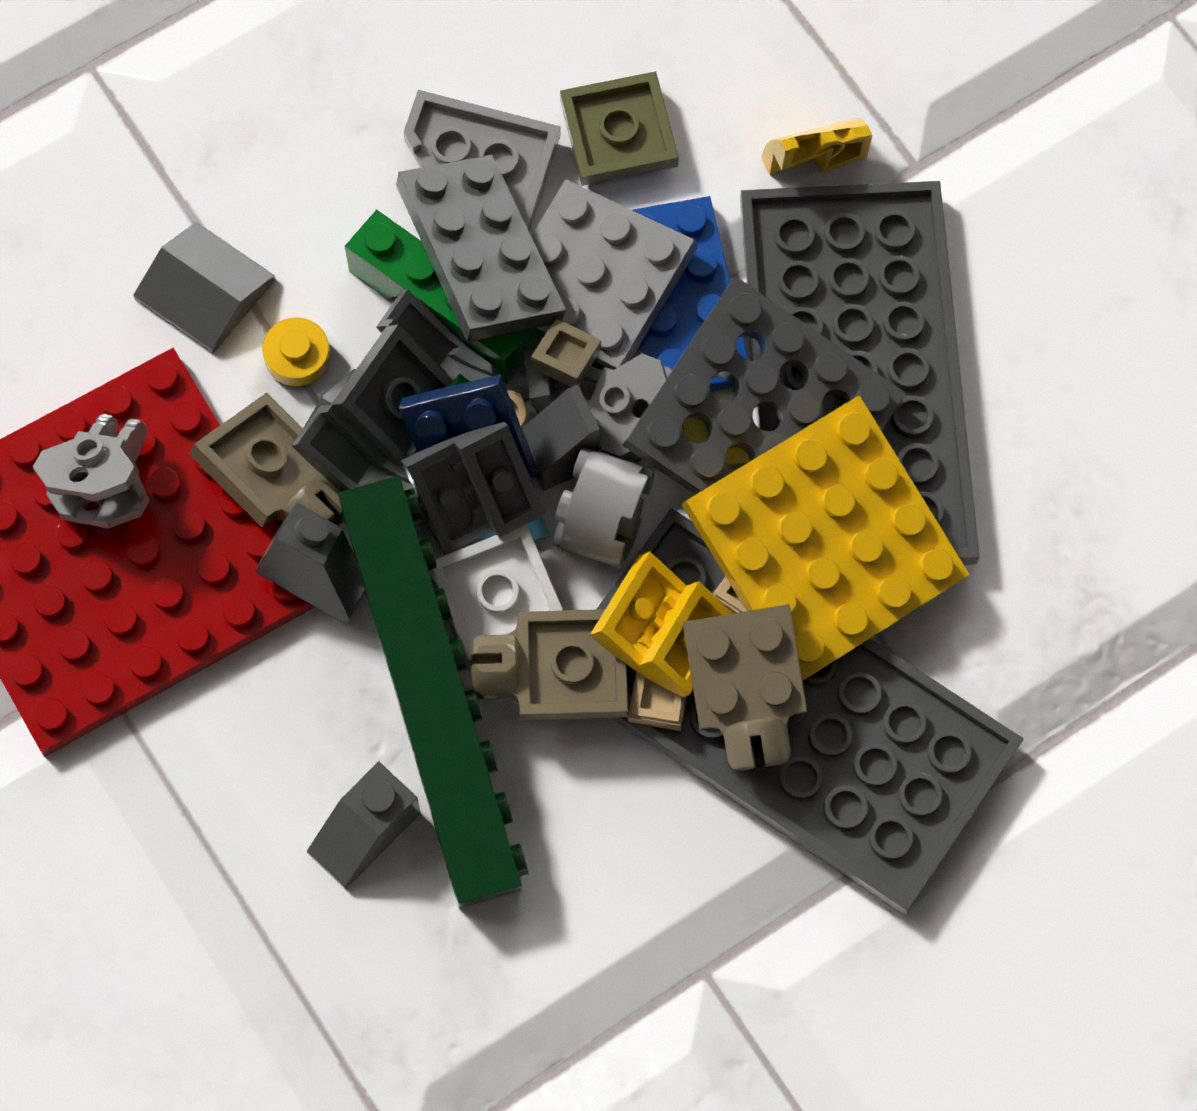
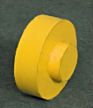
M299 317L284 319L276 323L264 338L262 352L267 370L273 378L285 385L304 386L319 379L329 365L330 348L327 336L318 324L309 319Z

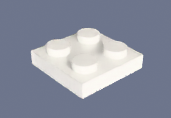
M527 524L500 538L495 535L435 559L437 568L430 570L437 588H444L452 615L451 621L468 661H472L471 646L473 639L479 635H503L514 631L518 622L517 612L563 611Z

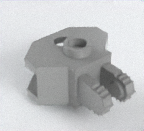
M640 354L614 370L604 367L602 371L590 367L584 376V381L597 383L591 399H586L600 428L601 448L610 455L635 464L643 460L624 447L623 443L672 370L664 366L662 361L645 354ZM561 390L559 396L563 394L565 391Z
M102 414L96 419V423L92 425L88 433L78 431L74 439L43 450L40 453L33 468L48 490L46 495L62 520L111 528L142 516L150 500L139 478L140 472L135 461L146 441V424L137 419L127 420L125 427L117 435L119 431L118 419L113 418L112 415ZM93 501L100 506L93 511L86 510L87 505Z

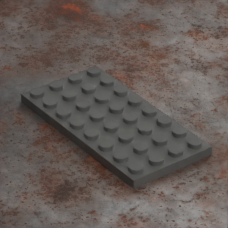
M940 181L741 190L740 208L746 283L905 392L882 432L964 565L977 564L980 556ZM751 338L752 360L755 361L761 357V348L759 343ZM783 366L780 368V380L785 387L791 390L803 388V375L797 368L793 366ZM826 395L822 400V407L826 414L844 405V402L835 395ZM764 406L756 407L758 428L763 431L776 430L778 422L775 413Z
M671 508L597 609H606L636 558L649 551L686 585L699 581L712 594L725 578V575L693 522ZM871 638L802 681L807 712L796 714L789 718L787 727L792 752L789 761L781 765L766 766L761 737L752 738L757 769L744 771L733 769L727 760L724 736L721 731L716 728H699L693 689L686 699L681 731L628 722V717L613 718L903 915H906L1024 740V738ZM626 664L629 713L636 671Z

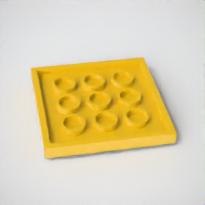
M860 395L682 503L686 513L747 611L790 605L802 681L970 575Z

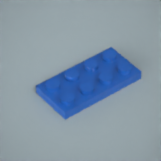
M710 196L632 210L694 239L698 247L639 346L641 354L658 359L663 362L664 366L673 369L730 283ZM739 337L736 343L737 350L743 358L748 360L744 339ZM715 377L710 380L709 387L711 392L734 388L731 382L723 377Z

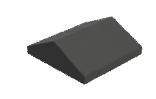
M195 222L161 247L133 296L143 306L211 353H214L276 278L267 269L198 222Z

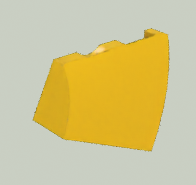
M853 118L773 139L765 145L761 158L769 175L815 158L823 174L867 157L873 135L863 120Z

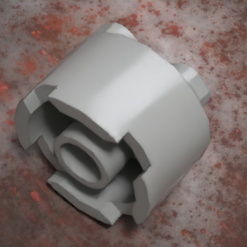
M583 447L579 452L573 470V477L577 478L572 492L564 490L557 507L555 520L559 521L554 534L553 545L620 569L622 562H626L642 522L640 515L644 504V499L641 498V495L643 493L650 496L654 470Z

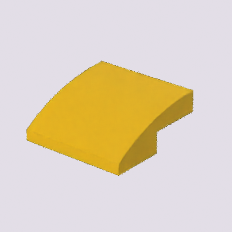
M649 551L636 558L590 636L638 673L665 689L685 697L690 695L693 685L682 622L733 614V612L701 582L698 581L686 585Z

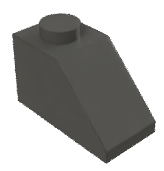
M579 385L568 388L522 427L535 461L533 473L529 474V476H537L543 491L575 478L573 477L574 466L583 447L600 452V428Z
M296 502L273 536L255 572L340 622L347 624L365 590L355 554L342 528Z
M378 761L339 800L307 849V853L346 889L421 814L418 797Z

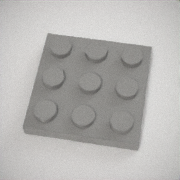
M565 179L531 236L566 308L563 322L600 339L601 351L594 362L612 370L633 358L698 248L694 239ZM551 325L537 327V334L544 337Z

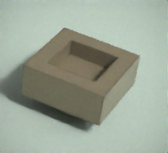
M555 319L531 356V368L570 387L579 385L601 351V340L563 321Z

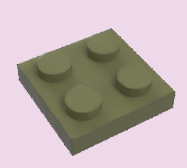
M656 71L560 90V102L581 186L678 167L679 156Z

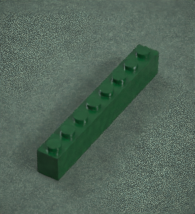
M400 475L339 492L338 497L458 908L461 909L521 891L520 877L529 875L520 843L510 846L504 825L513 823L512 814L505 792L495 794L489 777V773L498 771L490 741L487 740L479 743L473 722L482 720V715L474 689L464 691L458 671L467 669L459 638L449 641L443 621L452 619L444 588L434 590L428 571L437 568L429 538L419 540L413 521L422 519L414 488L404 490Z

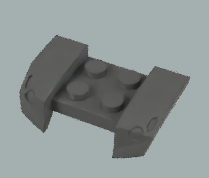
M403 289L376 326L382 334L331 405L319 406L291 445L341 492L400 475L404 490L413 488L401 460L417 453L399 409L402 398L445 388L459 373L469 381L500 374L492 364L478 355L449 330L408 289Z

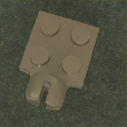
M267 392L196 442L191 450L190 456L261 527L274 520L283 522L296 502L337 526L344 520L338 497L340 491L291 446L303 428Z
M790 605L682 622L699 728H716L721 731L724 736L728 763L735 770L757 769L752 738L761 737L767 767L781 765L789 761L792 752L787 727L789 718L796 714L807 712Z
M605 609L517 612L518 622L516 628L509 634L479 635L475 637L471 646L473 662L471 674L476 697L479 699H511L517 702L520 709V721L628 717L626 664L590 636Z

